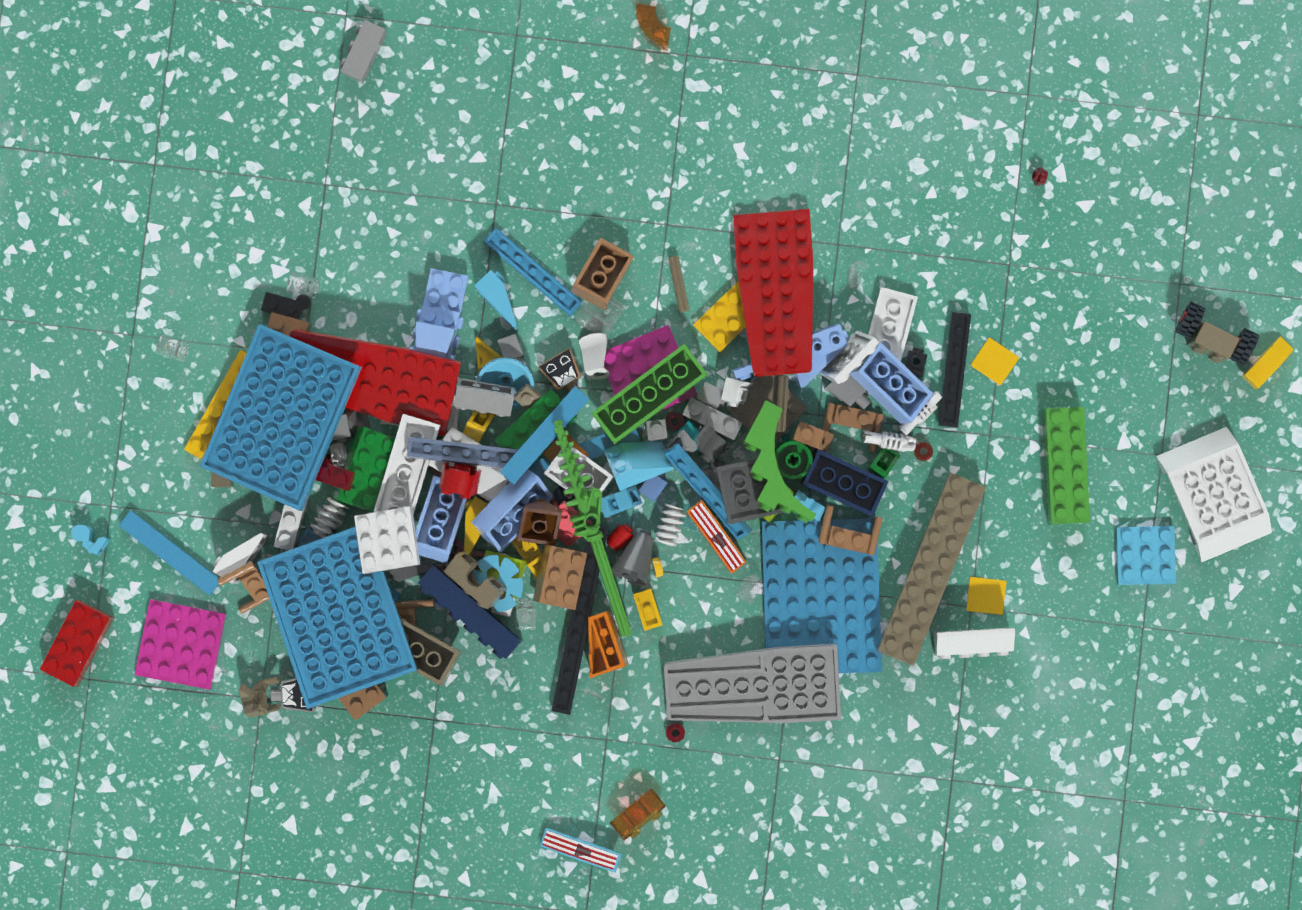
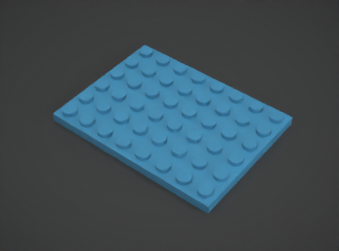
M259 324L200 467L296 510L303 511L362 367Z
M875 518L833 519L830 522V526L871 535ZM813 520L807 523L802 521L761 522L765 648L837 643L839 673L882 672V654L876 652L881 639L878 541L875 555L873 556L818 543L823 520H820V522Z
M356 527L257 562L307 709L418 670L385 572L362 573Z

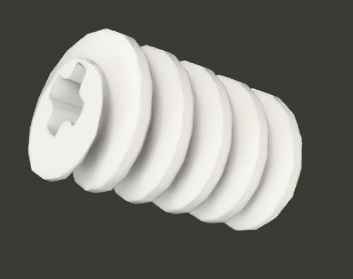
M327 498L330 505L323 504L326 511H319L321 518H314L318 524H310L313 532L322 538L327 537L326 534H334L330 528L337 529L338 526L335 521L341 522L342 519L339 515H346L343 508L350 509L332 498Z
M665 503V507L669 510L662 511L666 518H660L664 525L657 526L661 532H655V536L659 538V540L655 541L669 546H676L677 544L673 539H679V536L675 532H681L682 530L677 525L684 524L680 517H686L687 515L683 512L684 509Z

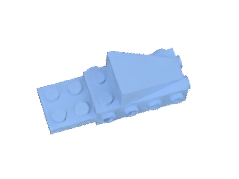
M430 269L422 309L417 311L416 320L419 322L416 321V328H414L412 339H415L414 347L411 346L410 349L456 360V355L453 354L455 347L458 348L460 337L457 336L458 330L462 329L464 318L461 317L469 276Z
M834 324L813 332L812 371L809 373L793 374L797 387H805L848 346L849 337L846 330H842L840 324ZM752 363L731 370L733 377L738 378L740 381L750 378V373H753Z

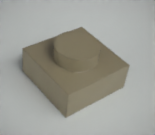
M528 383L514 395V400L526 410L541 398V394Z

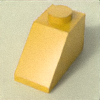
M475 410L468 420L463 434L480 443L496 414L479 413Z

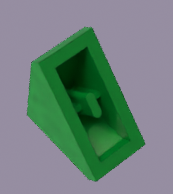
M882 448L868 466V469L884 479L901 455L894 450Z

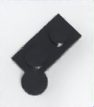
M266 292L261 311L273 312L299 320L301 310L308 309L311 305V300L307 295L303 294L294 300Z

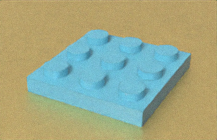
M1174 526L1115 527L1117 585L1176 584Z

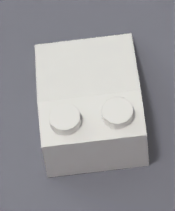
M570 447L573 454L579 453L580 457L575 459L576 464L585 465V468L579 471L580 475H590L591 477L583 482L586 491L590 487H595L603 493L614 476L574 447ZM557 455L544 474L564 489L572 487L571 482H562V478L568 475L567 469L560 470L559 467L565 464L563 457L559 458Z
M260 533L222 557L219 556L213 564L215 567L213 572L223 577L251 561L253 562L269 535ZM237 577L230 581V583L238 584L240 579Z

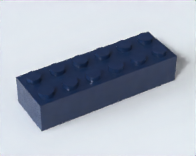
M433 565L418 582L421 585L419 589L427 596L431 594L435 597L434 602L439 607H446L450 610L448 614L454 620L459 621L460 619L465 623L463 627L471 634L475 632L479 636L478 640L484 646L490 645L494 649L492 652L499 659L503 657L507 659L523 641L487 609L479 606L471 595L466 594L462 587L451 581L448 575L436 565Z

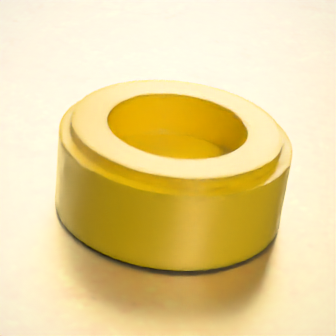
M651 559L655 578L663 576L660 559Z

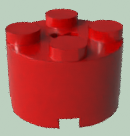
M449 462L443 463L439 483L441 493L447 495L456 493L460 494L459 497L471 499V495H476L478 492L482 470L475 471L476 467L468 464L454 463V466H449Z

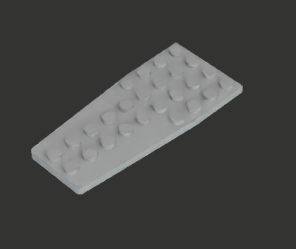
M837 643L773 647L672 661L664 664L666 707L669 720L758 723L841 720Z

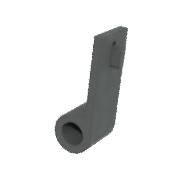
M709 420L704 427L699 426L696 442L701 454L699 457L706 463H714L728 444L715 433L713 421Z

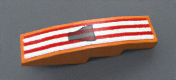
M702 500L686 511L731 574L746 563L739 550Z

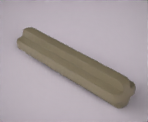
M678 256L669 257V264L680 312H686L689 310L680 261Z
M785 375L778 377L777 406L783 410L777 423L776 432H785L789 377Z

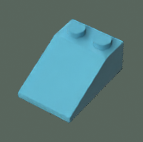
M490 270L474 287L505 321L517 331L519 328L507 289L504 285L506 281L497 271L493 273Z
M662 441L620 443L604 450L620 491L673 470L671 462L664 455L666 450Z

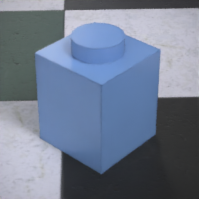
M661 474L646 480L639 489V492L655 502L667 485L666 477Z

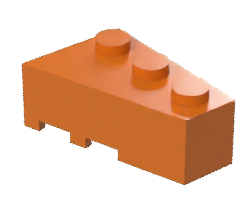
M611 610L588 617L589 679L629 665Z

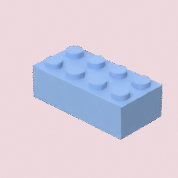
M880 342L876 346L877 349L863 359L862 365L857 369H853L849 374L900 424L912 423L933 393Z
M527 469L514 485L509 482L471 523L485 541L501 553L518 536L524 506L540 499L550 502L553 496L541 479Z
M433 476L416 529L418 552L420 556L447 563L467 499L459 497L460 494L452 493V495L441 493V488L439 487L440 477Z

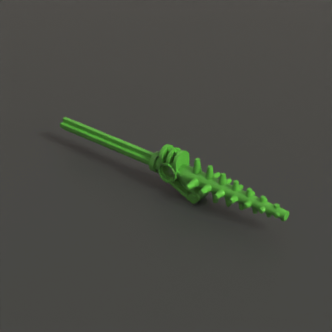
M556 420L553 422L555 426L553 431L557 433L558 441L555 443L560 445L562 451L557 455L559 458L563 457L565 464L559 467L560 470L567 469L568 475L562 478V482L570 481L572 486L563 492L565 495L574 493L575 496L574 499L566 503V507L577 505L579 514L569 518L570 522H573L574 535L582 536L587 542L591 543L621 637L629 636L632 632L601 540L603 533L599 530L602 492L595 487H590L586 491L583 482L591 477L590 475H580L579 471L585 468V465L576 464L575 459L580 457L579 453H572L570 447L574 446V443L568 442L566 437L568 431H564L562 420ZM592 516V523L587 525L586 519Z

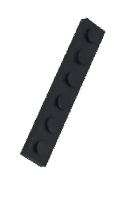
M951 313L938 426L958 428L971 314Z

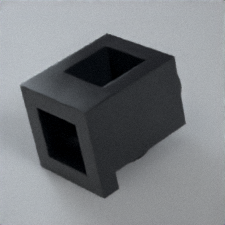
M913 348L912 351L908 350L904 366L916 377H923L927 354H924V350L919 348ZM914 358L919 359V365L913 364Z

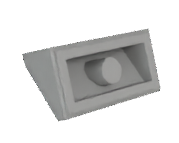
M681 430L664 447L665 450H668L679 443L689 456L698 448L697 444L684 430Z

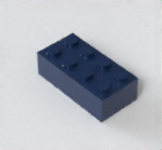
M818 449L801 485L869 517H873L889 481Z

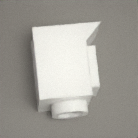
M726 377L721 400L728 401L727 405L738 408L739 404L744 405L748 395V387L753 383Z

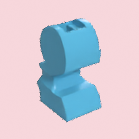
M796 490L793 496L805 507L816 513L814 520L820 522L826 507L807 497L801 491Z
M87 525L74 526L71 530L72 538L76 541H83L82 546L87 549L88 553L101 555L111 539L101 537L94 543L92 540L94 530Z

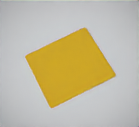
M988 338L971 363V366L998 385H1002L1019 360V357L993 339Z
M970 577L966 610L1003 615L1006 581Z

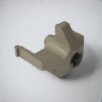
M274 676L259 680L251 689L244 684L240 686L241 703L244 714L247 717L264 716L266 713L279 711L280 703L273 705L267 703L266 690L268 685L279 683L280 679Z

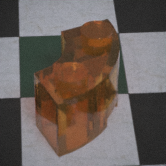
M637 3L636 19L642 35L652 46L668 52L671 28L664 26L658 20L656 6Z
M651 788L619 813L610 822V825L623 841L629 837L633 839L641 833V827L651 819L655 821L662 815L660 811L666 805Z

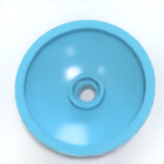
M497 358L488 362L482 367L477 377V381L514 387L515 394L526 383L534 388V378L529 368L522 362L512 358ZM516 400L513 401L512 410L522 407Z

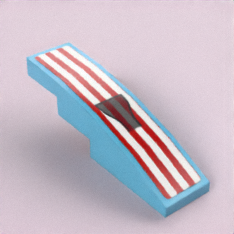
M550 828L545 829L540 844L541 847L612 872L617 871L622 856L621 853Z

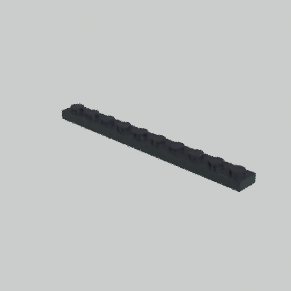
M600 524L599 530L603 533L601 540L605 548L609 526ZM587 541L584 549L587 557L576 609H572L551 710L567 715L571 714L588 631V617L591 616L600 572L591 543Z

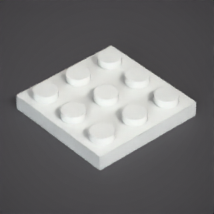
M856 331L849 338L848 346L819 373L822 377L837 384L845 382L850 376L849 373L853 369L859 368L863 363V359L877 349L876 346L879 342L875 337Z
M412 507L354 516L363 574L420 565Z

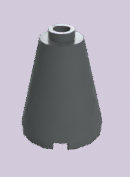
M641 530L634 534L612 568L614 576L621 580L624 577L631 584L647 585L654 541L651 533Z

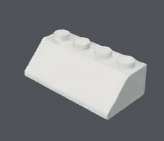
M451 427L442 440L481 445ZM430 460L428 465L442 473L443 463L445 462ZM449 462V466H454V463ZM472 465L476 467L475 471L482 470L477 494L488 501L493 500L509 483L499 473L502 468Z
M1015 628L933 632L934 655L939 656L940 659H951V655L958 654L959 658H969L970 654L978 653V657L990 656L989 653L997 652V656L1009 655V651H1014Z

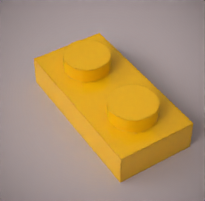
M648 589L633 594L644 631L662 626L652 590Z

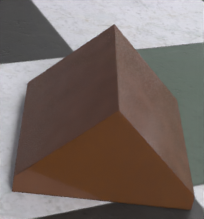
M544 499L525 505L517 541L555 546L562 511Z

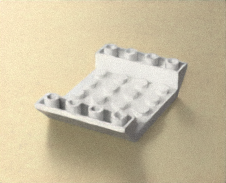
M1227 427L1155 456L1162 473L1166 474L1194 537L1196 542L1194 548L1200 562L1209 560L1272 533L1267 508L1239 443Z

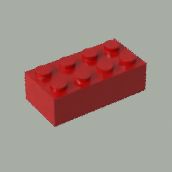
M75 600L40 670L72 687L79 686L114 617L81 600Z

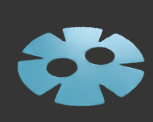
M498 555L486 556L479 560L478 567L483 573L474 570L475 579L479 583H483L488 578V569L495 568L499 572L498 581L507 588L505 598L497 601L494 605V611L504 612L514 607L516 602L510 594L521 598L523 592V579L511 578L519 572L517 566L505 557L499 567Z

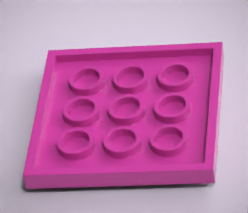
M669 325L606 350L604 368L609 371V376L607 377L615 395L678 349ZM693 386L664 409L689 400L691 397L698 396L695 387Z
M150 599L135 675L211 690L226 614Z

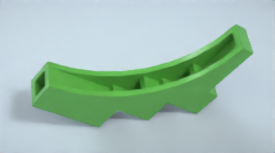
M766 400L743 442L746 445L745 448L754 453L756 451L760 452L750 471L753 474V479L759 482L766 481L756 503L759 504V508L767 512L769 510L774 511L776 506L779 505L781 511L787 514L792 512L798 515V520L804 523L812 522L816 513L805 507L793 496L779 472L775 456V433L783 409Z

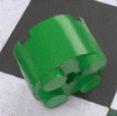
M789 440L781 443L775 449L777 466L781 476L788 479H799L808 473L812 465V454L806 445L799 441ZM790 455L798 459L794 465L787 461L790 459Z

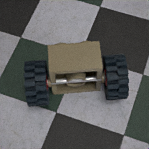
M1191 301L1180 317L1175 330L1176 333L1190 339L1187 346L1191 347L1190 350L1199 355L1201 353L1207 355L1208 359L1215 363L1231 359L1241 365L1246 364L1258 343L1259 334L1244 328L1239 336L1236 337L1206 321L1202 322L1206 308Z

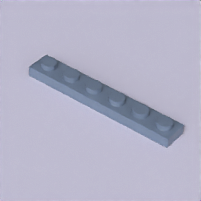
M409 437L407 457L503 468L518 450Z

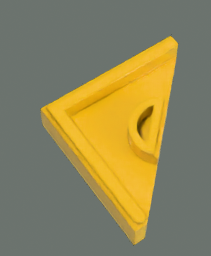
M475 338L478 372L488 362L497 358H503L481 339Z

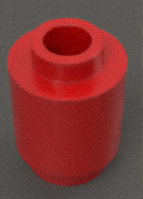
M619 523L608 536L606 543L616 552L620 549L622 550L634 536L632 534L633 529L626 523L623 525Z

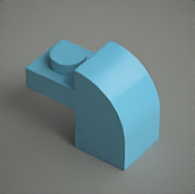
M636 486L603 497L601 500V511L604 517H610L643 504Z

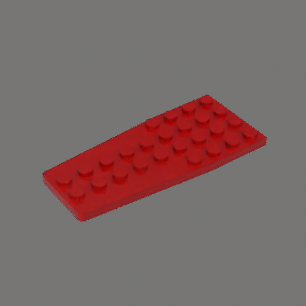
M810 209L733 215L737 273L753 374L756 377L809 373L812 371L814 278Z
M296 329L290 333L289 336L362 367L346 408L400 425L402 415L406 414L439 424L440 427L437 435H446L462 362L404 347Z

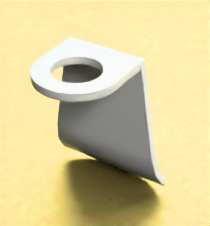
M599 332L582 337L579 340L582 351L585 373L596 380L608 378L609 371L604 368L607 347L606 334ZM602 372V373H604L605 375H603V376H596V375H594V373Z

